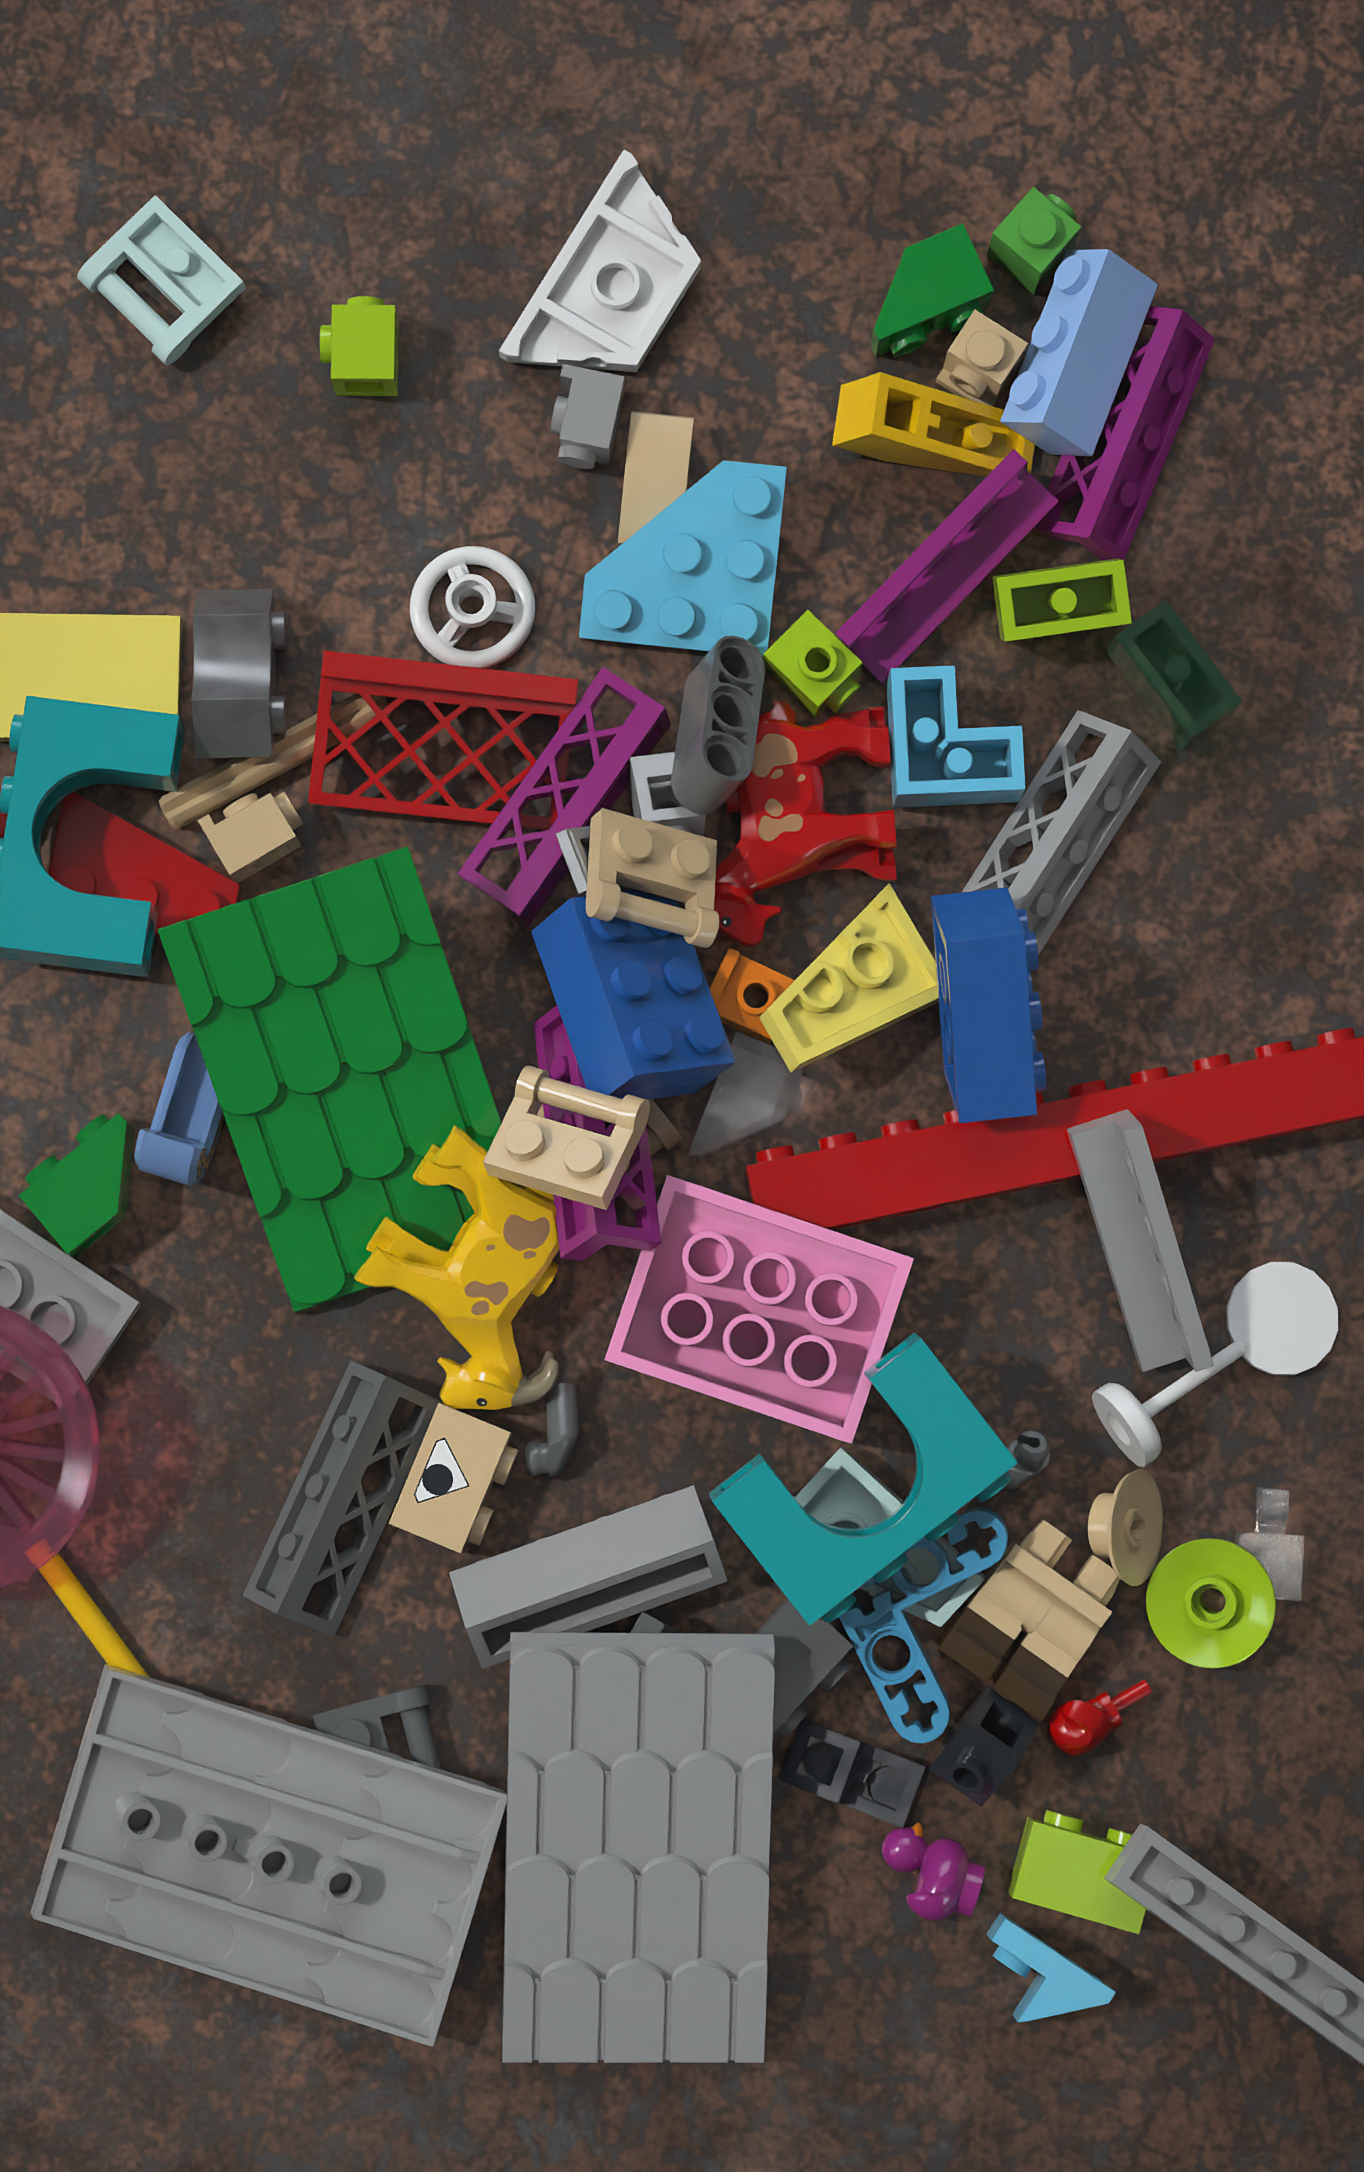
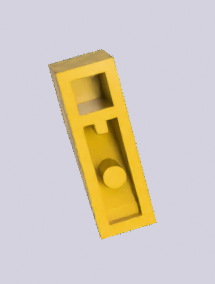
M879 372L841 385L832 446L885 462L987 477L1013 449L1028 462L1027 471L1031 474L1035 444L1000 422L1004 412L1003 409Z

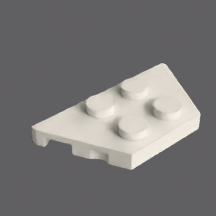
M623 150L499 350L500 358L512 363L551 366L567 364L581 368L637 372L701 269V259L686 236L681 235L672 221L671 213L660 196L654 194L639 171L638 163L631 153Z

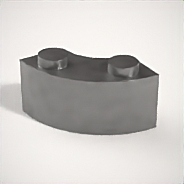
M273 589L198 590L192 615L194 676L191 701L196 758L272 757L274 735L283 734L287 731L285 695H276V650L287 649L286 612H275Z

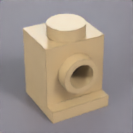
M974 310L948 349L943 369L936 378V382L957 396L994 407L1021 366L1028 343L982 313Z
M285 792L280 793L274 798L271 793L260 799L256 793L246 795L229 805L223 811L226 819L217 824L213 822L209 814L197 820L229 875L236 883H240L301 847L293 830L303 825V822Z

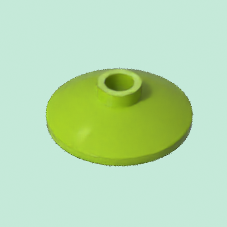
M1201 1538L1176 1547L1158 1563L1148 1584L1146 1609L1154 1634L1171 1654L1194 1666L1222 1668L1247 1659L1264 1643L1275 1620L1276 1595L1267 1570L1251 1552L1227 1540ZM1214 1588L1223 1593L1226 1600L1223 1610L1212 1611L1206 1607L1203 1601L1205 1590Z

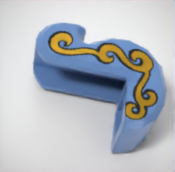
M190 1031L183 1035L175 1047L150 1129H140L134 1155L135 1163L139 1170L188 1186L197 1184L205 1176L215 1153L225 1120L194 1032Z

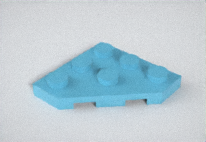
M723 460L585 574L579 638L710 651L721 638L734 635L752 643L763 657V654L768 650L787 467Z

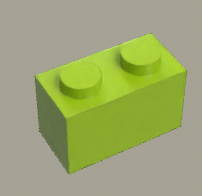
M1116 558L992 576L1000 639L1005 642L1132 624L1123 559Z
M1046 1810L1043 1821L1027 1817L1007 1893L1017 1900L1139 1934L1146 1909L1104 1879L1133 1834L1114 1828L1108 1829L1106 1839L1083 1833L1081 1830L1084 1820L1051 1810Z

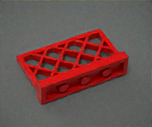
M324 650L308 803L492 824L500 812L486 809L499 798L507 804L510 798L506 793L526 777L537 761L513 729L532 714L559 716V730L573 710L574 705H576L578 679ZM332 692L360 694L376 716L346 738L330 719ZM370 695L397 699L381 710ZM407 699L423 701L439 721L438 724L412 745L408 744L387 718L390 712ZM433 702L460 706L444 717ZM470 706L486 708L502 728L501 731L475 752L471 751L450 724L451 721ZM496 709L523 713L507 724ZM381 720L403 747L404 751L377 773H374L351 744ZM330 728L341 744L326 755L328 730ZM445 728L467 758L440 780H437L416 754L415 750L441 729ZM507 735L530 765L503 787H500L479 761L478 757ZM344 749H347L368 775L369 779L349 795L322 792L325 765ZM565 749L557 761L560 783L566 782L569 749ZM408 756L411 757L432 784L429 789L412 802L396 800L380 781V778ZM471 763H473L495 791L493 795L475 809L459 807L443 787ZM547 775L544 782L547 785H552L551 778ZM375 784L386 799L359 795ZM438 791L449 806L422 802ZM551 796L549 817L520 813L522 826L549 830L558 817L555 797Z

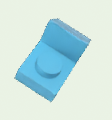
M1001 1912L986 1933L991 1941L999 1945L992 1956L1024 1978H1026L1031 1968L1039 1972L1013 2012L1017 2022H1026L1109 2004L1116 1993L1107 1983Z

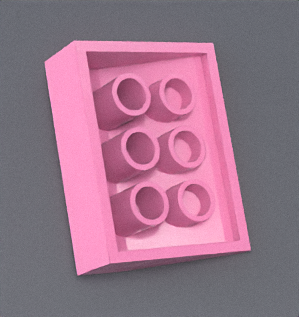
M667 1175L657 1203L662 1244L651 1251L641 1250L604 1360L852 1444L872 1385L863 1372L881 1358L914 1258Z

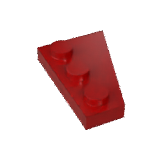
M75 792L63 799L48 870L49 876L62 886L80 893L151 902L158 914L155 936H159L157 929L240 902L242 888L238 883Z

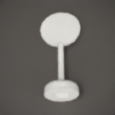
M1269 1262L1248 1271L1233 1287L1226 1305V1329L1232 1343L1212 1356L1213 1367L1195 1372L1193 1369L1143 1404L1120 1384L1107 1383L1094 1391L1092 1400L1096 1412L1105 1429L1122 1452L1137 1466L1146 1467L1159 1456L1162 1444L1160 1435L1151 1417L1241 1356L1250 1366L1270 1375H1296L1315 1367L1331 1351L1338 1332V1307L1329 1286L1314 1271L1294 1262Z

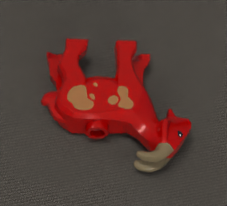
M772 701V711L759 715L751 772L726 800L727 813L739 812L740 841L728 857L716 867L714 911L719 915L718 933L745 947H756L763 942L766 922L770 918L781 914L782 908L774 905L757 904L754 899V893L797 880L809 874L828 870L862 871L879 881L896 883L894 848H896L897 843L894 810L850 815L825 812L824 777L821 769L842 755L859 756L870 765L879 768L890 767L888 726H885L884 707H872L859 711L838 713L821 724L807 727L797 725L796 713L784 701ZM678 901V903L685 909V903Z

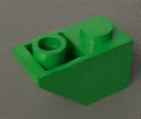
M963 223L905 248L873 330L871 349L875 357L892 351L895 357L913 352L928 341L926 335L949 326L951 332L961 331L974 310L985 315L984 310L989 309L994 289Z
M117 1113L110 1120L105 1114H102L88 1123L75 1136V1140L80 1145L60 1161L55 1155H52L37 1165L25 1177L26 1182L30 1186L18 1195L66 1254L74 1258H78L126 1218L135 1128L120 1113Z

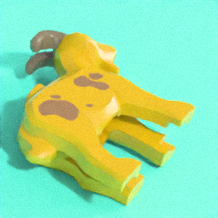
M455 1125L441 1148L432 1144L412 1177L423 1185L449 1184L462 1190L475 1213L464 1222L449 1251L441 1250L425 1243L401 1228L388 1217H385L366 1246V1250L372 1252V1254L360 1267L354 1279L371 1287H394L421 1301L436 1314L452 1336L469 1352L471 1357L463 1364H458L444 1357H440L437 1360L446 1373V1379L439 1395L444 1405L453 1409L497 1410L529 1404L540 1400L553 1389L559 1376V1362L554 1360V1354L551 1351H546L538 1366L523 1376L513 1338L511 1321L530 1293L539 1297L546 1291L558 1270V1264L552 1261L559 1250L553 1194L488 1175L483 1164L488 1151L476 1143L463 1129Z

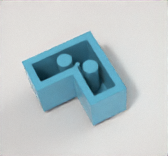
M955 666L891 668L887 680V704L893 808L1019 802L1025 791L1022 726L958 729Z

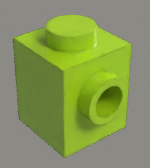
M370 296L349 298L347 305H332L331 325L320 326L321 363H331V381L335 396H398L399 322L395 305H384V300Z
M809 610L763 654L765 671L815 719L827 707L834 713H837L861 687L855 679L860 674L862 661Z

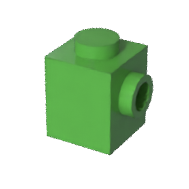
M1032 187L992 233L987 257L1030 293L1035 295L1059 267L1066 250H1074L1081 226L1075 222L1077 216L1065 201L1054 194H1048L1045 197L1035 187Z

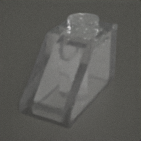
M735 1032L730 1047L736 1063L718 1076L690 1147L689 1157L702 1161L782 1126L788 1111L800 1115L814 1080L802 1075L805 1067L791 1073L776 1047Z

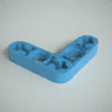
M975 1507L957 1514L960 1520L947 1534L949 1544L952 1546L967 1537L968 1527L966 1524L976 1521L981 1529L992 1526L997 1535L989 1542L991 1552L981 1555L976 1547H971L956 1556V1559L964 1567L952 1571L948 1552L938 1540L928 1542L923 1537L907 1549L904 1554L917 1548L927 1549L932 1552L939 1563V1573L933 1581L923 1585L915 1584L907 1579L901 1567L892 1575V1578L905 1596L896 1600L893 1599L892 1587H889L874 1596L872 1600L873 1610L866 1612L859 1603L852 1605L839 1616L893 1727L901 1737L910 1742L926 1743L940 1736L948 1724L951 1707L948 1696L904 1609L991 1567L1001 1559L1008 1542L1006 1523L999 1514L988 1508ZM872 1577L864 1585L869 1586L876 1583V1581ZM893 1635L903 1639L910 1650L908 1664L896 1671H889L880 1667L873 1655V1647L880 1638ZM917 1670H921L926 1679L914 1682L913 1687L919 1699L923 1703L934 1701L938 1706V1709L931 1716L932 1726L924 1728L919 1720H913L908 1723L904 1718V1714L909 1711L911 1706L904 1687L895 1695H892L887 1685L906 1681Z

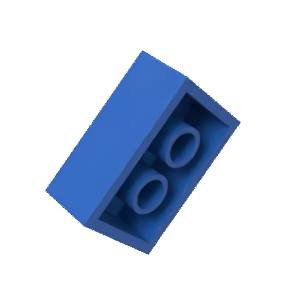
M1008 887L931 896L944 1075L959 1123L1037 1115L1035 1091L1046 1090V1071L1042 1052H1037L1034 1031H1042L1043 1022L1039 993L1033 992L1030 971L1038 970L1039 968L1035 932L1029 931L1026 909L1015 908Z
M644 891L625 892L680 908L677 900ZM586 896L570 898L531 931L586 1089L621 1099L628 1094L648 1100L693 1094L736 1063L694 945L688 944L683 935L613 917L608 922L591 918L586 913Z

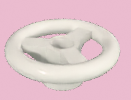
M465 546L452 549L436 557L423 569L417 578L410 598V618L418 640L433 657L449 665L489 668L502 663L515 654L524 644L530 634L535 617L534 593L523 570L506 555L493 549L479 546ZM466 565L485 566L502 575L511 586L516 603L497 601L495 590L491 583L482 576L469 574ZM448 573L452 583L446 591L445 602L450 620L437 634L429 617V599L436 583L442 576ZM468 597H477L483 601L484 605L479 612L467 614L461 610V603ZM488 621L513 624L508 634L499 643L490 648L479 651H465L454 647L469 628L480 627Z

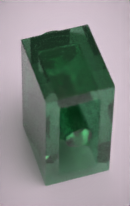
M1167 600L1161 602L1114 636L1106 651L1180 752L1186 750L1230 718L1242 702Z

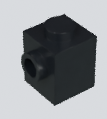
M987 1686L951 1728L928 1769L982 1807L1018 1766L1041 1724Z

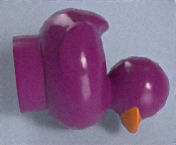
M919 1822L911 1828L900 1827L886 1835L882 1843V1855L890 1868L897 1872L905 1873L920 1868L916 1890L914 1893L906 1896L907 1905L913 1912L929 1921L945 1919L953 1912L968 1917L972 1915L982 1886L985 1866L970 1862L965 1849L953 1839L941 1838L927 1845L923 1838L922 1825Z

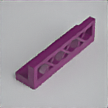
M1149 307L1143 324L1156 327L1150 342L1130 356L1120 384L1129 379L1131 387L1126 399L1109 411L1099 437L1100 439L1105 435L1108 441L1102 457L1085 467L1083 461L1085 456L1061 455L1047 489L1059 501V505L1034 530L1040 536L1080 543L1101 561L1116 558L1125 559L1215 341L1211 334L1181 309ZM1082 492L1084 501L1075 523L1058 521L1065 503Z
M1015 449L1002 460L835 633L836 637L862 661V667L882 686L888 680L890 669L901 668L1059 505V501L1027 471L1028 462Z
M602 667L459 870L458 876L500 904L508 916L528 928L569 870L556 833L569 828L590 826L591 818L602 808L608 810L613 808L628 786L630 757L650 755L671 725L666 708ZM607 689L635 706L622 726L596 731L593 709ZM586 721L588 733L576 735ZM611 740L601 755L599 742ZM591 744L594 766L586 778L560 783L557 761L565 749ZM550 772L552 785L539 787ZM575 792L567 805L564 806L562 794ZM554 796L558 817L550 829L524 835L520 813L527 803L531 800ZM514 824L516 836L503 839ZM539 843L528 859L526 846ZM518 848L521 870L506 891L479 873L493 852Z
M555 1006L534 1022L538 1067L547 1070L551 1079L586 1088L558 1006ZM543 1103L544 1118L608 1137L612 1134L616 1125ZM647 1124L629 1161L630 1167L624 1172L607 1210L553 1194L557 1213L556 1223L561 1258L583 1261L607 1244L649 1251L662 1244ZM618 1194L635 1211L637 1228L617 1225L614 1198Z

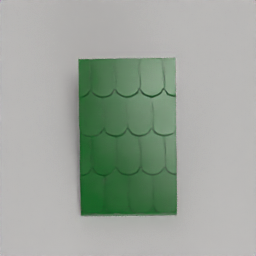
M406 846L378 857H373L315 878H310L256 896L255 898L157 929L294 1312L299 1313L373 1288L356 1281L354 1277L360 1267L371 1256L372 1252L366 1250V1246L385 1217H388L401 1228L425 1243L441 1250L449 1251L464 1222L475 1212L462 1190L449 1184L423 1185L414 1180L412 1175L432 1144L440 1148L443 1146L454 1125L463 1129L476 1143L488 1151L502 1123L409 847Z

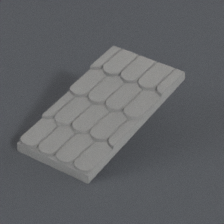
M510 1632L502 2063H532V2060H539V2063H598V2060H604V2063H663V2061H669L670 2063H728V2061H735V2063H764L775 1681L773 1634Z
M105 1664L30 1913L33 1919L433 2047L506 1807L507 1793L502 1789L486 1785L478 1780L407 1760L400 1755L289 1723L282 1718L211 1698L197 1691Z

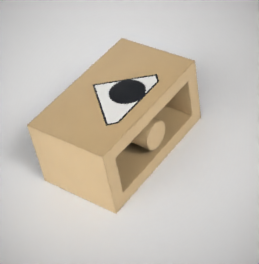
M438 1403L389 1524L459 1553H464L468 1542L479 1546L494 1512L493 1509L483 1506L493 1482L505 1485L519 1451L508 1446L513 1433Z

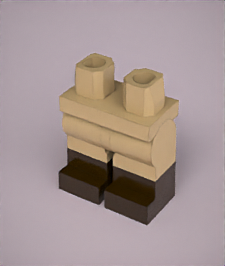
M1041 1520L1024 1537L1019 1545L1014 1542L1010 1543L1001 1559L988 1573L985 1580L935 1644L939 1650L987 1683L1001 1663V1658L1022 1630L1024 1634L994 1675L990 1684L994 1689L1041 1722L1055 1702L1054 1698L1097 1635L1100 1627L1102 1628L1111 1615L1112 1611L1105 1606L1112 1598L1120 1580L1113 1568L1092 1554L1072 1583L1055 1572L1052 1568L1072 1539L1045 1520Z

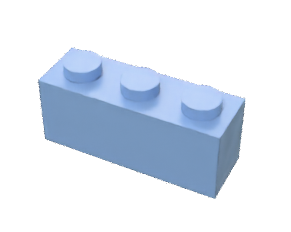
M1109 249L1066 250L1063 260L1055 272L1054 283L1041 317L1033 329L1032 340L1018 376L1011 386L1009 399L1000 422L1050 455L1092 456L1158 284Z

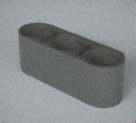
M732 635L721 638L688 675L685 682L671 786L676 799L683 807L701 815L712 814L718 810L749 776L753 766L765 664L758 649L746 639Z

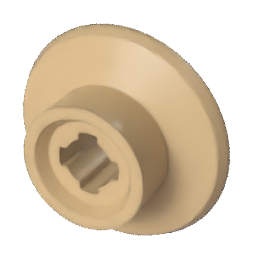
M1138 1469L1130 1472L1121 1479L1114 1494L1102 1493L1098 1495L1092 1504L1088 1519V1537L1093 1553L1100 1558H1110L1116 1575L1130 1586H1139L1148 1579L1156 1565L1161 1548L1162 1502L1156 1482L1147 1471Z

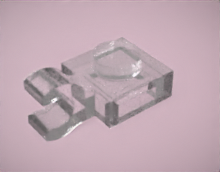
M1257 1487L1255 1532L1236 1531V1544L1251 1552L1262 1563L1273 1583L1276 1600L1301 1601L1304 1536L1285 1534L1289 1511V1490Z

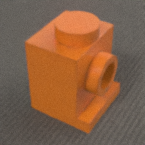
M729 948L713 980L710 992L722 1023L770 1045L772 1040L759 1017L795 980L746 958L740 952ZM759 986L767 992L768 1001L764 1006L752 1008L745 1003L743 994L749 987Z

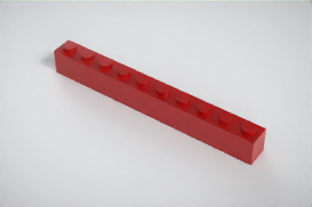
M1351 1027L1319 1034L1316 1036L1318 1046L1294 1051L1291 1040L1272 1043L1255 1048L1256 1059L1234 1064L1231 1063L1230 1054L1210 1056L1192 1061L1194 1072L1169 1077L1167 1067L1148 1069L1130 1074L1132 1085L1107 1090L1105 1080L1081 1083L1067 1088L1069 1098L1048 1103L1044 1102L1043 1093H1036L1037 1115L959 1123L956 1111L953 1110L943 1114L945 1123L943 1125L920 1129L918 1119L904 1120L881 1126V1138L857 1142L855 1132L837 1134L819 1139V1151L800 1155L794 1154L793 1145L766 1149L755 1153L757 1164L747 1165L745 1168L751 1203L829 1230H837L1080 1179L1081 1175L1067 1129L1126 1109L1143 1126L1153 1163L1364 1119V1036L1356 1038L1354 1028Z

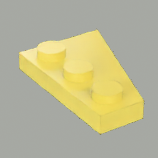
M890 883L759 1017L791 1073L939 1003L936 962Z

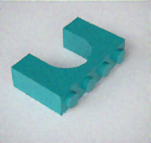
M26 696L24 714H14L10 729V751L17 753L14 776L4 777L0 792V813L8 814L4 838H0V959L149 977L158 914L152 903L80 893L62 886L45 871L41 857V837L45 823L53 809L66 796L83 787L95 784H117L177 792L186 733L179 715Z
M915 1332L863 1372L907 1429L916 1453V1474L912 1488L903 1504L891 1516L877 1524L857 1529H843L827 1525L814 1518L800 1505L760 1453L709 1492L714 1505L809 1626L819 1618H822L827 1624L841 1616L855 1603L856 1598L852 1593L872 1577L877 1583H880L896 1573L908 1561V1557L904 1554L907 1549L923 1537L928 1542H933L947 1533L960 1520L956 1513L957 1510L975 1496H977L980 1502H983L997 1494L1012 1479L1007 1471L1018 1463L926 1343Z

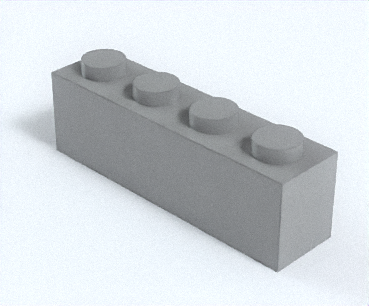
M694 1485L449 1572L466 1631L482 1669L510 1659V1632L584 1633L727 1582L714 1539Z

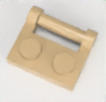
M602 808L591 818L586 891L587 916L606 922L611 921L613 917L683 935L688 944L703 948L710 947L716 938L719 928V915L714 911L717 840ZM619 885L684 902L685 909L621 892Z
M526 1066L518 1077L515 1097L486 1154L483 1164L487 1174L607 1210L646 1127L650 1113V1103L648 1099L630 1094L621 1099L551 1079L547 1070ZM544 1103L616 1125L611 1136L608 1137L539 1117L537 1114Z

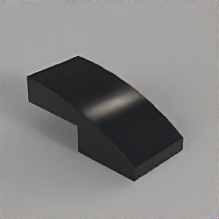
M803 1719L799 1724L779 1780L901 1828H909L930 1769H928V1766Z

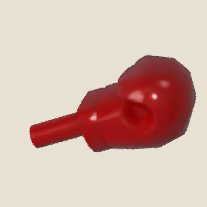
M1143 1679L1110 1698L1107 1692H1103L1086 1702L1074 1700L1064 1703L1048 1719L1047 1737L1057 1750L1074 1757L1090 1753L1106 1739L1112 1730L1123 1725L1119 1712L1152 1694L1151 1688Z

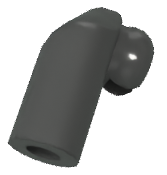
M555 1383L553 1389L546 1395L547 1442L530 1441L525 1446L526 1472L531 1476L549 1474L550 1479L564 1472L579 1435L578 1392L576 1385L570 1383Z

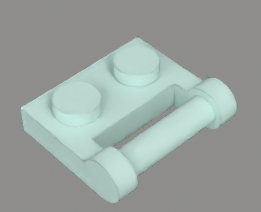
M156 195L87 260L77 275V279L89 291H99L153 344L152 352L165 365H170L180 358L190 346L191 341L246 289L243 280ZM126 259L183 313L171 326L115 273L117 268Z

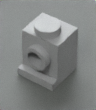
M562 364L560 374L561 393L569 394L568 398L557 396L550 427V433L560 435V448L557 460L565 465L581 469H592L595 462L609 465L625 396V377Z
M675 752L630 757L628 795L629 800L632 802L634 817L704 836L706 815L693 813L683 807L672 791L671 776Z

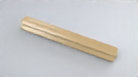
M356 693L332 705L330 711V719L346 738L376 716L362 696ZM370 695L381 710L389 705L385 697ZM317 714L287 729L286 733L274 736L272 757H235L177 788V792L171 791L162 796L159 804L169 824L174 829H180L313 758ZM330 728L328 730L326 750L341 743Z

